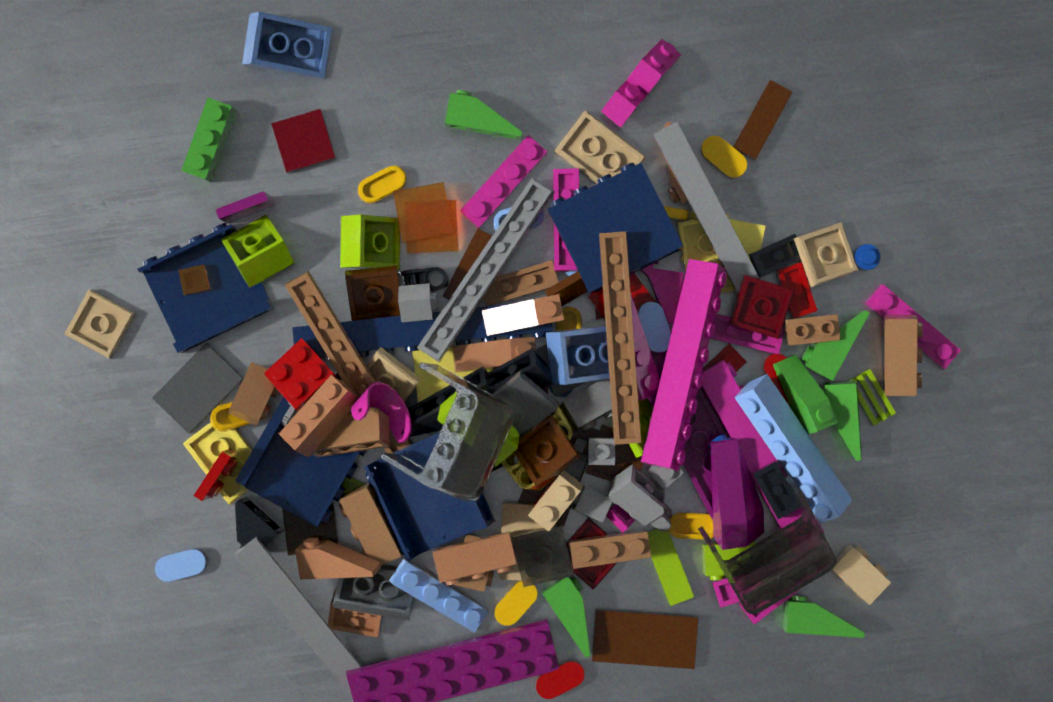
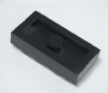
M796 234L749 254V258L759 278L801 259L794 238H797Z
M774 460L752 473L777 519H781L801 508L777 461Z

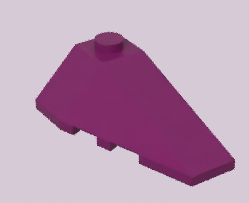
M737 439L711 442L713 538L722 550L748 547L764 533V508Z

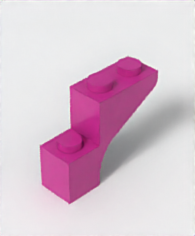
M661 39L642 58L628 79L615 91L601 112L621 128L682 54L672 44Z
M654 264L640 271L649 280L656 301L663 308L667 323L674 324L684 282V273L653 268Z

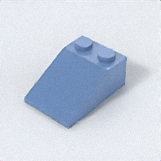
M264 12L250 13L242 65L323 79L325 77L332 27Z
M606 326L546 332L549 369L553 384L567 385L609 379Z

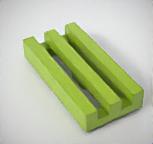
M867 369L850 379V381L857 380V382H860L879 415L876 418L874 417L858 389L859 404L872 426L896 414L871 369ZM866 376L871 382L873 388L878 394L887 412H883L878 401L876 400L875 396L870 390L868 384L864 379Z

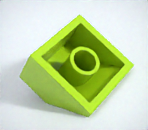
M362 214L341 216L340 268L367 269L397 265V269H400V218Z
M267 215L258 218L221 239L249 288L295 263L284 240Z

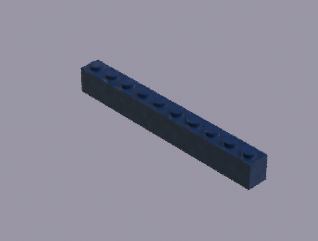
M505 305L477 307L454 342H456V346L471 344V340L481 339V342L496 341L497 337L507 336V339L522 338L523 334H532L535 338L546 337V332L553 331V326L551 323L487 336L482 310ZM441 311L433 312V320L401 322V316L340 323L361 357L369 356V351L378 350L380 347L389 354L395 353L394 348L402 347L405 348V352L419 351L417 347ZM309 325L292 327L294 344L302 338L318 356H327Z

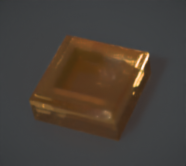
M205 265L178 270L183 295L210 290Z

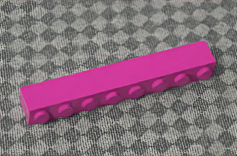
M692 259L688 261L641 462L679 472L680 466L684 463V446L686 440L691 435V416L696 412V395L703 383L702 369L709 358V339L713 337L715 332V324L713 322L715 314L719 312L721 307V299L719 298L721 288H724L727 281L726 270L717 263Z
M719 360L703 369L701 388L727 436L731 439H737L752 480L792 553L798 557L823 543L824 540L821 535L824 531L817 519L815 521L812 520L808 513L811 509L805 500L799 497L796 487L734 398L744 386L737 385L734 379L737 374L731 363L726 364L724 360ZM774 460L777 461L801 505V508L781 519H777L752 474Z

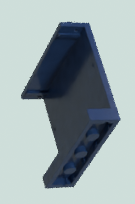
M629 163L620 168L621 173L613 177L611 174H607L597 180L598 184L590 188L587 185L575 190L573 192L574 196L566 200L564 197L551 202V207L547 209L589 295L603 289L599 233L626 232L629 276L683 249V244L642 163L637 165Z
M222 223L212 229L213 233L205 237L203 234H199L189 239L190 244L182 248L180 245L174 246L165 251L167 255L157 259V256L151 257L142 262L144 266L137 269L139 273L144 274L176 341L173 345L177 353H184L274 310L262 282L249 288L221 241L222 238L237 231L232 224L227 226L226 223Z
M283 396L235 481L244 488L319 528L321 523L326 525L333 511L329 508L333 501L339 502L346 489L342 485L346 478L352 479L358 468L355 462L359 455L364 457L368 450L317 457L312 454L309 458L295 451L279 435L285 427L281 424V421L291 406Z
M448 428L364 466L366 478L373 485L377 494V502L384 509L388 518V526L395 533L399 541V549L405 555L407 561L477 529L480 531L487 528L496 521L456 434Z

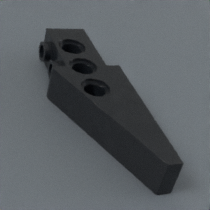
M531 348L490 372L484 367L475 370L408 408L412 424L410 437L447 429L438 421L440 405L461 387L467 392L473 393L483 403L521 371L543 390L553 384L549 366Z

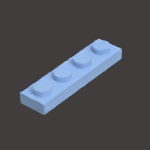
M405 559L402 560L389 580L393 585L474 633L489 612L482 605L444 582L440 583L439 579Z

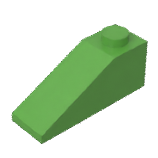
M457 90L456 94L450 93L445 119L446 127L517 140L522 139V131L479 99L472 97L471 92Z
M866 310L860 311L839 326L840 340L814 343L812 347L808 346L801 358L804 360L803 365L805 368L828 381H833L870 312Z
M796 355L773 364L791 410L808 434L819 432L838 423L828 397Z
M857 380L826 382L825 389H822V391L828 397L838 420V423L834 425L855 460L861 461L862 446Z
M567 573L542 590V594L587 658L590 656L583 597L580 592L583 590V587L575 576L570 578Z
M793 595L792 599L785 601L783 630L786 633L865 637V633L815 602L808 600L806 595Z

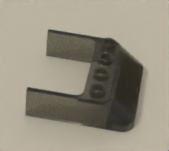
M421 362L420 368L455 387L457 392L455 400L425 469L401 454L382 453L380 458L429 488L462 501H475L484 490L513 424L514 410L508 403L440 365Z
M790 475L785 477L802 510L801 517L731 559L722 560L703 526L698 528L741 605L750 614L762 612L830 572L836 565V556L805 496Z

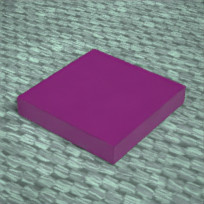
M262 191L217 208L215 211L218 218L228 224L273 207L275 203L270 195Z

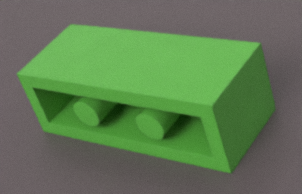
M207 98L181 171L212 182L237 112L233 106Z

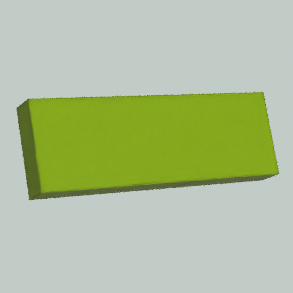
M658 528L647 531L651 559L669 605L673 606L693 598V592L669 531H660Z

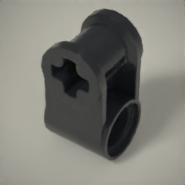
M439 267L410 269L398 272V275L402 278L403 286L411 285V281L412 285L430 283L431 292L444 290L449 284L448 273ZM435 272H440L443 275V282L439 286H433L430 282V277Z

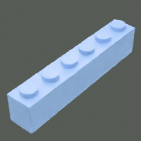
M768 374L748 382L734 397L818 521L823 523L840 517L852 501V498Z

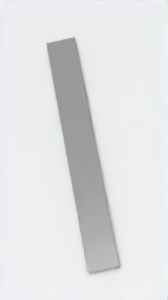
M674 122L653 135L738 294L743 275L757 279L760 278L678 122Z
M531 178L417 347L420 351L435 361L441 362L553 195L552 190Z
M257 537L235 552V556L352 697L346 671L360 668L362 665Z

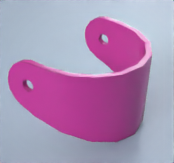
M382 382L372 383L352 405L351 412L355 420L360 421L364 419L368 414L369 408H378L389 416V428L398 442L403 443L410 437L412 424L409 410L396 390L388 384Z

